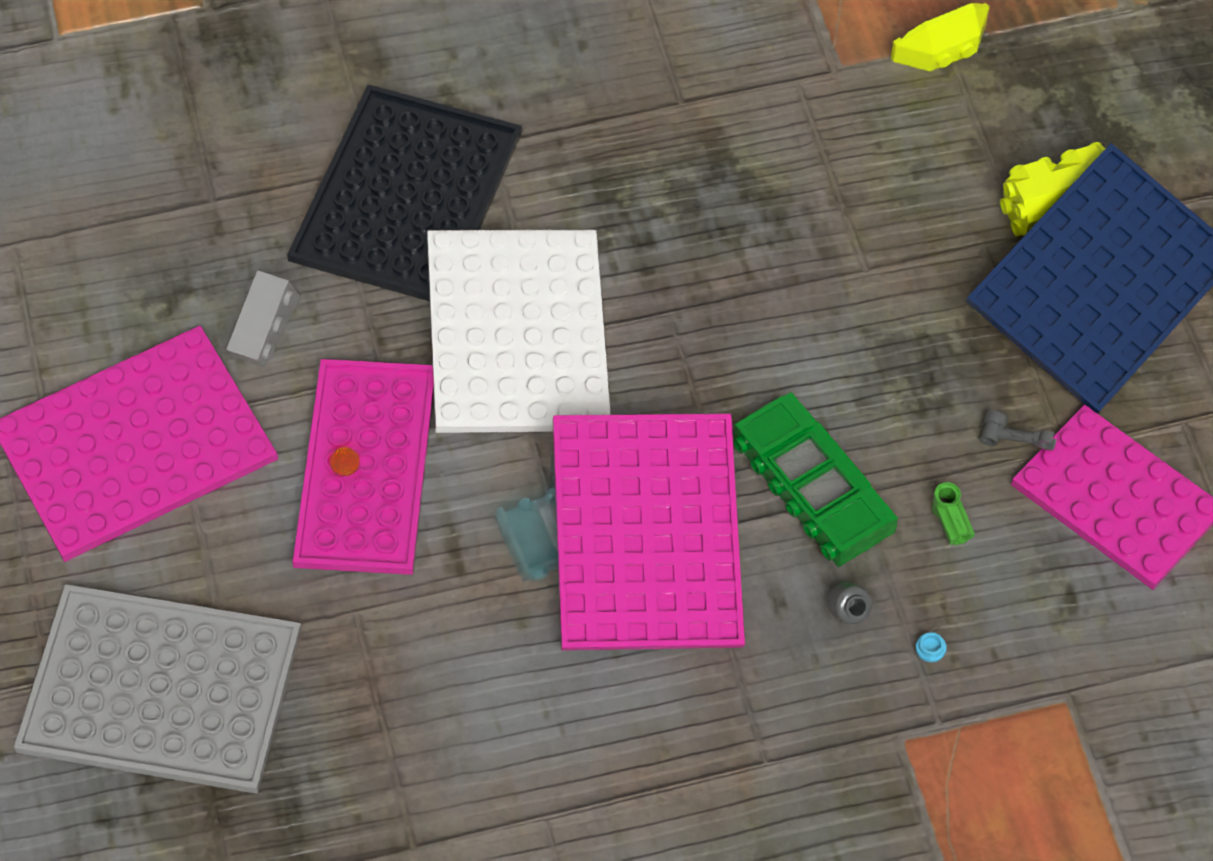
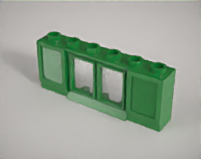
M792 392L779 397L735 424L733 444L740 454L744 453L754 472L757 475L761 474L765 478L770 491L775 496L779 495L784 501L788 513L792 517L798 518L803 524V530L810 539L814 538L817 541L824 557L829 561L832 560L838 568L896 532L898 517L872 488L868 479L819 421L812 417Z

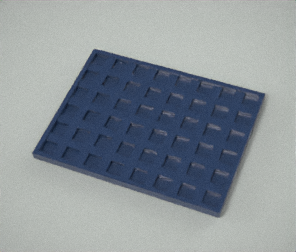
M1110 143L965 301L1082 403L1098 414L1213 286V229L1122 151Z

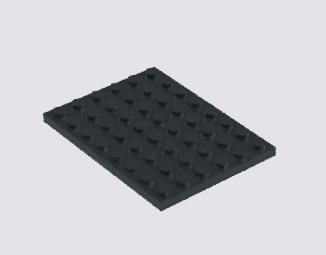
M368 84L287 254L288 261L430 301L427 231L481 229L521 137L522 126Z

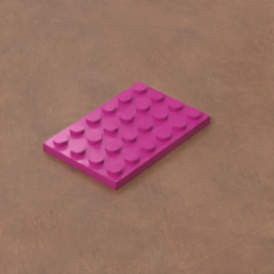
M1086 405L1053 437V439H1057L1054 450L1041 449L1012 479L1011 483L1014 488L1152 590L1159 585L1213 526V497Z

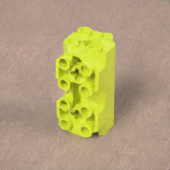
M1094 142L1080 149L1065 151L1060 157L1061 162L1058 164L1052 163L1048 157H1043L1036 162L1026 165H1016L1009 171L1010 177L1003 183L1004 198L1000 199V206L1002 212L1005 215L1008 214L1015 236H1025L1106 149L1100 142Z

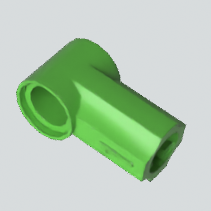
M943 482L935 489L931 510L939 518L949 544L957 546L972 539L975 533L960 500V489L953 483ZM940 498H948L952 503H944Z

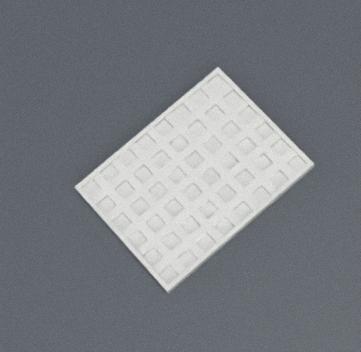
M428 230L427 246L435 432H553V415H610L596 230Z

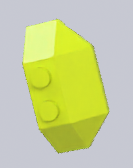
M971 3L922 23L909 31L903 38L899 37L893 41L892 61L926 71H933L937 68H944L959 59L971 57L978 50L987 24L988 4Z

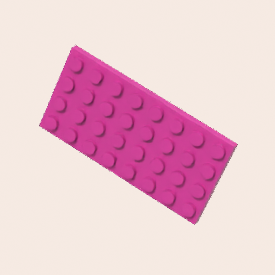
M320 360L293 555L294 568L413 575L434 396L433 365Z

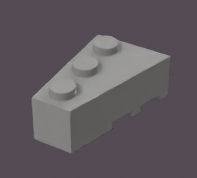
M257 270L226 348L232 357L261 367H265L267 361L271 360L275 346L301 298L300 294L288 280Z

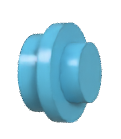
M929 632L918 638L916 653L926 662H937L946 653V643L939 634Z

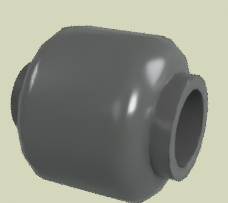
M842 582L830 591L828 607L830 612L839 620L847 624H857L869 616L872 609V600L870 594L863 587L853 582Z

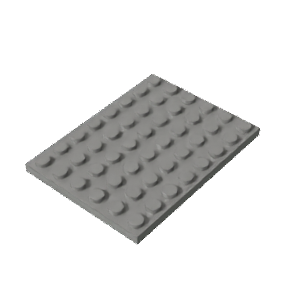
M65 584L14 749L16 753L258 794L302 629L301 623Z

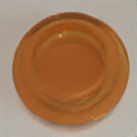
M348 447L337 449L330 459L331 469L340 476L354 474L360 466L358 454Z

